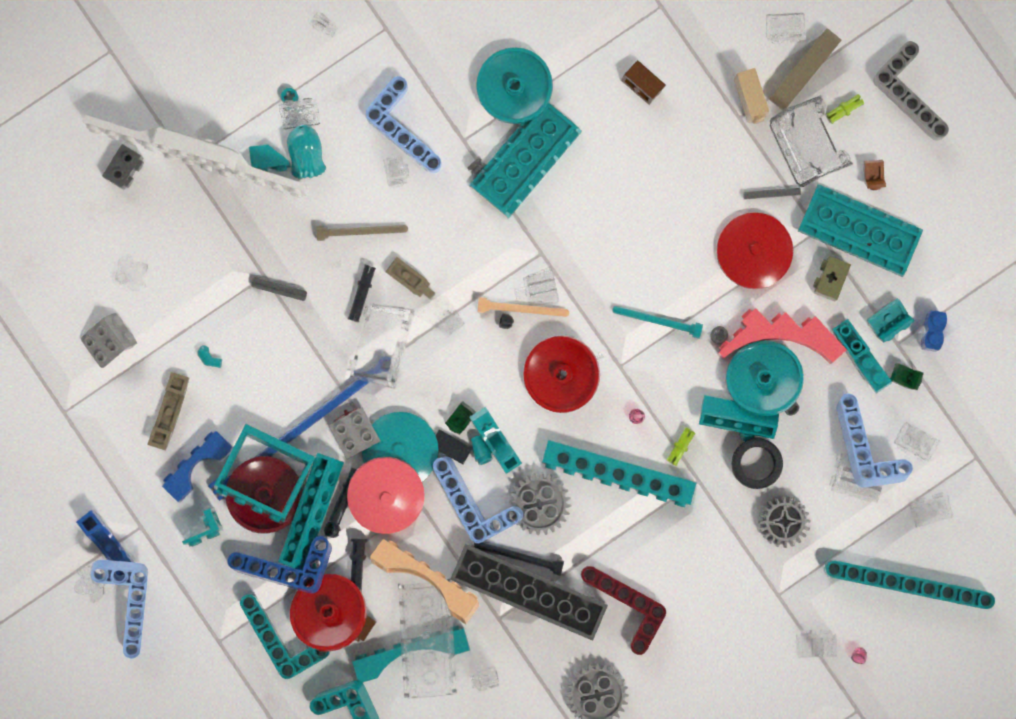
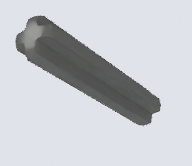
M254 277L251 283L253 288L305 301L307 297V291L268 280Z

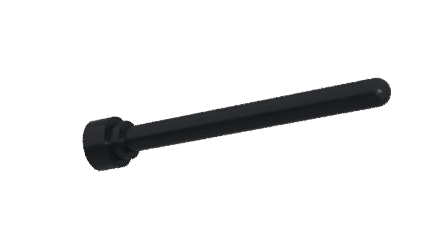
M474 542L473 544L475 548L548 568L553 574L561 576L565 562L559 559L557 561H548L484 542Z

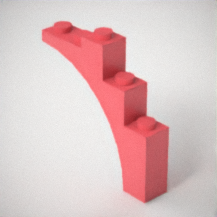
M755 308L753 311L751 309L747 310L741 316L743 320L740 323L745 329L743 330L740 327L733 334L735 338L730 343L726 340L718 347L721 350L718 355L724 359L734 350L750 343L762 340H784L806 346L832 364L847 349L816 316L812 319L808 317L801 323L803 328H800L786 312L783 315L778 313L771 320L773 322L771 325Z

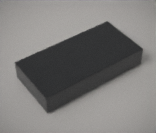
M440 429L436 434L439 452L463 465L473 448Z

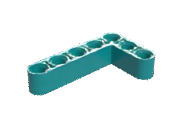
M247 594L241 598L240 606L282 678L290 679L329 656L331 651H327L324 656H320L315 649L309 647L291 657L259 599L253 594ZM248 597H251L255 602L252 608H247L244 604ZM257 614H261L264 617L262 625H257L254 622V617ZM266 631H270L274 635L271 642H267L264 639ZM275 648L283 650L282 658L277 659L274 657L273 651ZM302 655H307L310 659V663L307 666L300 663ZM285 665L292 666L293 673L291 675L283 673Z
M353 680L320 692L309 705L311 712L315 715H322L347 706L353 719H380L365 685L359 680Z

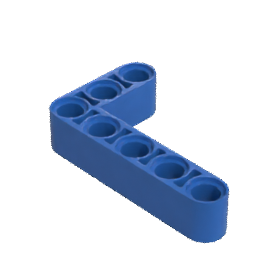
M323 536L314 538L303 571L239 552L230 554L227 563L237 573L303 592L316 593L321 586L332 552V544ZM322 542H325V549L319 551L318 545ZM241 558V565L234 567L235 560ZM320 561V566L317 569H312L313 562ZM259 563V570L252 572L253 565ZM278 569L277 575L270 577L271 570ZM291 574H296V579L293 582H288V577ZM309 579H314L313 586L306 587V582Z

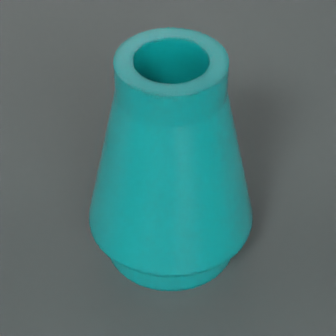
M481 435L470 439L475 462H478L479 465H484L493 460V453L483 441Z

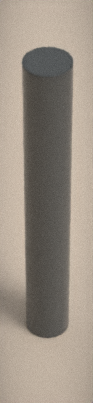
M801 188L743 192V198L745 200L801 195Z

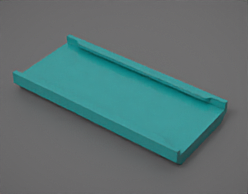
M549 103L539 116L520 124L469 186L509 219L582 133V130Z
M818 184L797 232L903 277L918 245L923 229Z

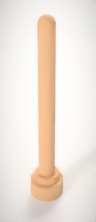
M479 297L477 311L485 313V311L490 309L563 317L569 316L570 313L569 310L560 308L490 302L485 297Z

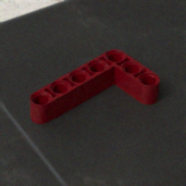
M584 567L581 571V578L584 582L645 615L630 642V649L634 654H644L666 616V608L657 601L595 567ZM587 569H592L595 573V577L592 580H586L584 577V572ZM605 578L610 579L612 582V586L608 590L603 589L601 586V582ZM621 588H626L629 591V595L625 599H621L618 596V591ZM638 597H643L646 601L643 608H637L635 605V600ZM659 606L662 608L663 613L660 617L656 618L653 616L652 610L654 607ZM649 623L653 626L651 634L643 632L645 624ZM639 640L642 641L644 649L642 651H635L634 643Z

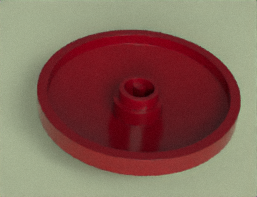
M260 456L240 464L231 474L227 487L282 513L299 477L293 468L284 461L274 457ZM301 487L285 521H279V523L271 520L269 515L264 512L262 514L251 510L252 507L247 504L243 506L236 503L234 498L229 495L225 497L228 511L237 524L253 533L269 534L284 529L293 521L303 489Z

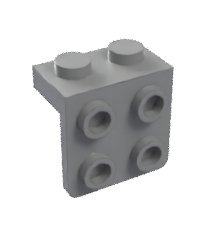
M117 313L102 318L81 337L82 343L101 368L110 364L122 352L138 344Z

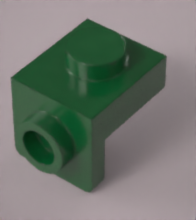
M895 363L890 379L893 383L904 388L918 390L924 373Z
M462 401L445 424L449 430L460 435L470 424L471 419L469 417L475 414L476 411Z

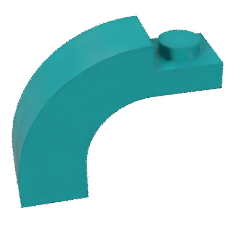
M486 407L469 417L506 474L522 464Z

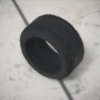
M753 438L743 442L736 448L732 456L731 467L735 478L742 485L751 489H762L769 487L778 480L783 469V458L775 444L766 439ZM754 447L767 450L773 458L772 472L762 480L750 479L741 468L742 456L747 450Z

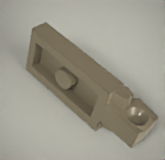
M398 257L395 258L385 271L413 294L419 297L424 294L430 300L434 297L435 292L428 288L431 283Z

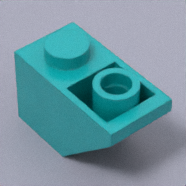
M268 144L249 147L251 167L266 172L274 169L276 172H283L291 167L290 161Z

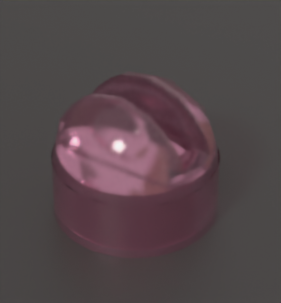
M633 409L629 413V420L633 424H641L645 420V413L641 409ZM634 415H642V418L634 419Z
M863 647L855 648L851 655L852 661L857 664H864L867 660L866 650Z

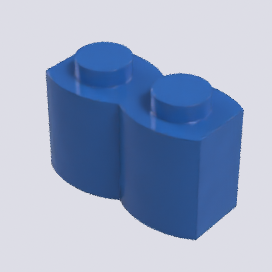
M932 310L926 315L924 321L925 332L921 339L922 350L937 352L941 349L944 342L943 330L947 324L945 312Z

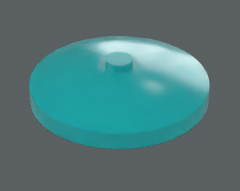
M513 47L494 53L483 63L477 76L476 89L481 105L490 116L504 123L520 124L533 120L545 110L552 96L553 81L549 67L540 56L530 50Z
M758 341L743 347L733 356L728 365L726 382L732 400L741 409L757 416H773L786 411L797 401L803 389L804 374L798 357L789 348L777 342Z
M393 412L378 418L372 423L380 442L362 451L364 463L380 457L397 458L412 466L422 482L434 470L433 463L438 459L439 454L438 441L433 429L425 420L412 413Z

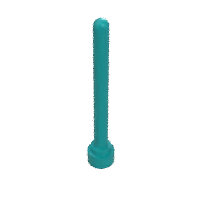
M618 306L612 308L615 314L689 332V335H692L693 338L700 339L703 328L701 323L696 322V324L692 323L689 325Z

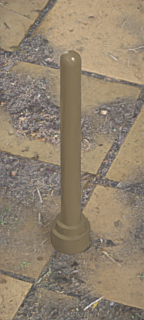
M324 225L316 226L317 241H325L330 236L406 233L408 231V226L406 225L328 229Z

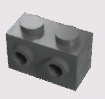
M121 144L102 177L125 190L126 187L129 188L131 186L135 172L141 170L144 158L124 144Z

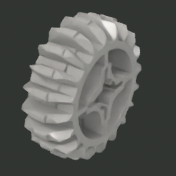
M785 496L781 497V502L775 497V504L771 501L767 502L770 506L769 509L765 506L762 507L766 514L759 513V516L764 518V521H758V524H764V527L760 528L759 531L763 532L766 530L767 533L763 535V538L766 539L770 536L771 538L768 542L770 544L776 540V547H779L781 542H783V548H787V542L793 547L795 546L794 539L796 542L801 543V539L798 536L800 535L805 538L807 535L802 531H809L810 529L804 526L805 523L811 522L809 519H804V516H808L809 512L802 513V510L806 508L805 505L798 507L799 500H796L793 504V497H789L788 502H786ZM781 506L780 516L777 519H769L772 511ZM787 506L796 511L799 519L791 518L788 515ZM783 516H785L786 520L794 521L793 523L786 524L787 527H783V524L775 523V521L782 520ZM799 524L797 532L788 537L789 527ZM769 525H777L782 533V538L776 536L771 531Z

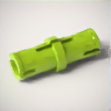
M857 94L847 102H841L840 106L826 113L827 119L830 118L829 122L833 124L843 116H849L850 112L864 105L863 99L860 100L861 96Z
M685 427L678 442L675 441V447L666 461L677 466L684 452L688 451L687 447L696 433Z

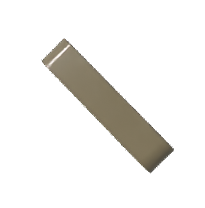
M827 28L769 100L785 111L842 39Z

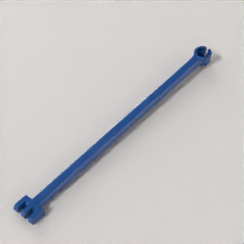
M382 357L378 361V365L280 437L279 440L287 444L380 374L391 371L394 366L393 361L389 363L390 366L388 368L383 367V362H389L391 358ZM267 447L255 457H271L278 451ZM230 476L225 479L223 485L227 486ZM217 479L208 485L210 489L214 487ZM219 495V496L217 497V499H218L219 501H221L223 498H225V497H223V496H221V495Z

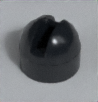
M502 313L499 328H511L514 323L513 317Z
M328 522L324 528L325 536L330 538L338 537L339 531H341L340 526L333 522Z

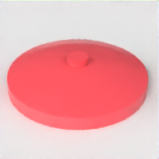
M392 457L375 458L364 463L353 474L347 490L348 506L355 520L364 528L380 534L396 533L410 526L421 513L425 497L423 483L415 469L408 463Z

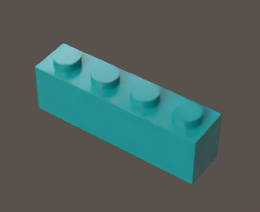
M706 395L703 397L699 417V425L770 439L775 438L779 422V414L773 416L753 415L741 409L732 400Z

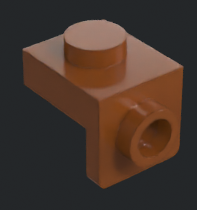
M883 159L864 161V183L867 189L880 190L886 187Z

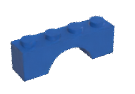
M211 431L203 439L205 443L201 447L197 445L190 452L192 456L187 461L183 459L177 465L178 470L164 478L162 487L177 502L181 503L194 489L191 482V474L193 468L200 461L205 459L222 461L232 451L233 446L218 431L214 433Z
M90 510L76 521L85 535L99 548L107 560L134 562L95 510ZM120 570L115 572L118 576L124 574V572Z

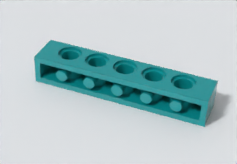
M320 453L316 454L281 552L279 563L303 571L311 543L319 535L344 462Z

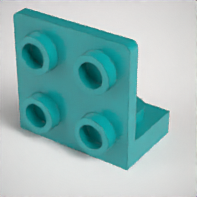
M215 508L203 511V522L210 529L182 541L183 545L193 547L202 543L201 539L205 537L212 539L220 535L219 531L223 530Z

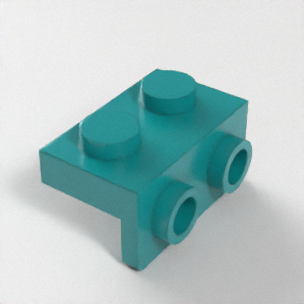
M896 298L866 321L876 337L885 343L892 340L900 331L908 329L915 320L908 314L902 302Z

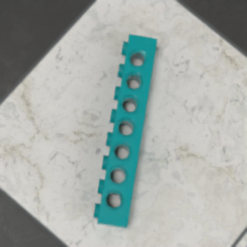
M551 440L547 442L542 460L545 468L556 470V467L564 469L563 473L574 476L575 473H579L586 480L600 479V483L611 486L614 483L619 485L618 489L630 492V488L638 490L637 494L645 497L652 494L656 496V500L667 502V499L675 501L674 505L684 508L686 504L691 505L697 484L693 481ZM559 454H567L569 459L566 464L558 462L557 457ZM578 459L586 460L587 466L585 469L577 468L576 461ZM597 464L605 466L604 474L599 475L595 472L594 468ZM614 470H622L624 477L621 480H616L613 477ZM638 474L642 477L640 485L632 483L633 475ZM652 480L660 482L661 487L658 491L651 489L650 483ZM671 485H676L679 488L677 496L670 495L669 487Z

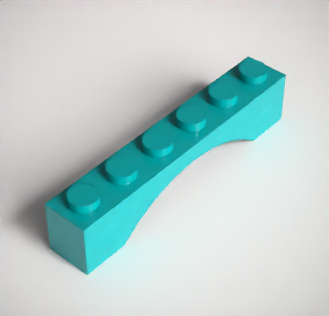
M458 625L448 628V633L441 634V631L429 634L430 638L424 640L422 636L411 639V644L404 645V642L394 644L391 650L386 651L385 647L374 650L375 654L367 656L366 653L355 656L356 660L352 661L357 680L363 683L377 679L392 661L410 652L433 650L454 656L470 651L465 629H460Z

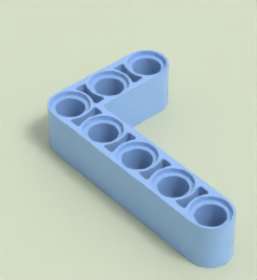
M401 76L394 77L367 108L365 114L367 121L426 171L433 174L437 173L442 166L440 157L388 115L408 91L405 78ZM397 82L404 84V88L400 91L394 89V85ZM386 96L392 99L389 105L382 104V99ZM372 111L380 113L379 118L375 120L371 119L369 115ZM387 123L394 125V129L390 132L384 130V126ZM400 136H408L409 141L406 144H401L398 141ZM421 147L424 152L421 156H416L413 154V150ZM435 159L438 161V166L430 168L428 162Z
M844 394L838 402L836 410L855 483L860 487H872L906 481L913 470L910 461L900 459L873 463L858 400L853 394ZM844 403L849 404L850 407H846ZM848 420L853 421L855 425L850 424ZM852 438L858 439L860 443L855 442ZM857 456L863 457L864 460H859ZM898 468L903 469L905 473H901ZM880 471H884L887 476L882 475ZM862 473L866 474L869 478H864Z
M444 456L434 461V472L473 542L481 543L522 520L523 511L517 506L510 507L485 520L453 460L448 456ZM441 461L447 463L445 471L440 468ZM450 478L456 480L455 488L449 485ZM459 495L465 497V504L459 503ZM510 511H514L517 514L515 521L510 519ZM468 512H472L474 514V521L468 520ZM493 520L500 522L499 530L493 527ZM477 529H481L483 531V538H479L476 535Z
M97 560L91 567V578L94 582L129 586L123 654L130 659L136 658L140 654L148 568L142 563ZM102 569L105 572L102 574H98L95 572V570ZM120 570L123 571L124 574L118 576L115 574V572ZM141 572L144 576L136 577L134 574ZM138 590L141 591L142 594L134 595L132 592ZM136 608L139 609L140 612L132 613L131 610ZM130 627H137L138 630H137V631H131V630H129V628H130ZM128 645H135L136 648H135V649H129L127 646H128Z

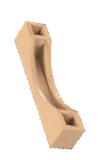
M383 539L370 556L371 563L386 573H408L428 581L443 596L450 615L466 625L479 607L477 596L469 591L468 593L461 590L462 587L454 581L450 583L441 572L430 570V566L424 561L418 562L410 552L406 550L403 552L398 549L399 546L393 541L389 540L387 542Z

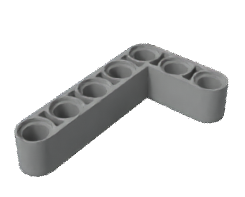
M908 41L876 73L874 84L929 137L939 141L949 132L947 123L897 77L919 53L918 44ZM905 48H912L914 55L906 54ZM892 61H898L901 64V68L895 69L892 66ZM879 75H886L888 78V82H881L879 80ZM894 87L901 89L902 94L900 96L893 93ZM908 100L915 103V109L908 108ZM922 113L929 116V122L921 120L920 116ZM936 126L943 129V135L935 133L934 129Z

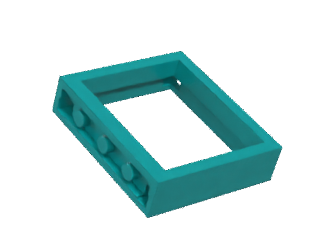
M245 424L214 485V489L217 490L216 493L223 497H227V495L233 497L234 501L244 506L247 504L251 506V510L256 513L262 514L264 512L268 514L269 518L275 522H284L314 463L315 457ZM247 437L305 464L282 513L223 485Z

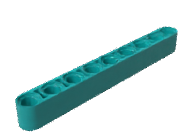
M828 561L824 566V572L830 578L980 609H990L995 604L994 595L981 590L841 561ZM833 563L838 566V572L834 575L829 572V566ZM852 567L857 571V576L853 579L848 576V570ZM871 571L876 575V579L872 583L867 580V574ZM890 575L895 579L893 586L886 584V578ZM908 579L914 583L911 590L905 588V582ZM927 583L933 587L930 594L924 592V586ZM946 587L951 589V596L949 598L943 596V590ZM965 591L970 593V600L967 602L962 600V593ZM987 595L989 598V603L986 606L981 604V597Z

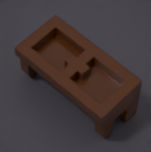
M638 60L621 79L625 85L648 105L655 100L666 86L665 83Z

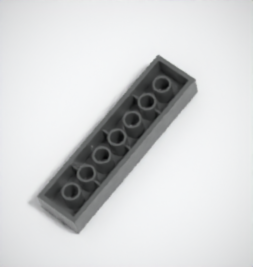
M465 544L450 578L454 582L592 641L608 607L605 603Z

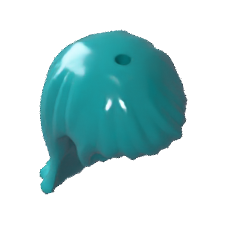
M300 125L294 128L287 138L288 152L292 161L291 174L298 179L322 175L326 170V166L322 160V146L318 133L308 125Z

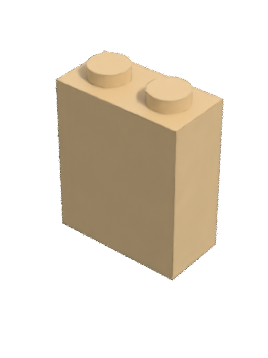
M756 68L737 73L734 83L747 122H753V124L763 122L769 113V108Z

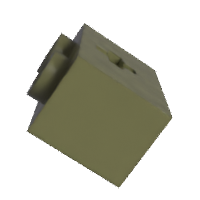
M831 256L827 260L823 259L819 269L822 271L820 278L816 277L813 288H815L814 294L834 302L837 301L851 264ZM833 274V279L835 280L829 283V278L826 276Z

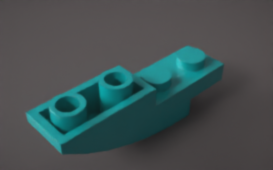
M849 319L832 329L838 341L847 349L845 352L856 369L876 394L892 384L891 379L870 352V348Z

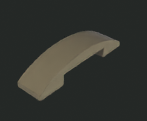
M171 372L159 414L147 445L166 451L183 405L189 377Z

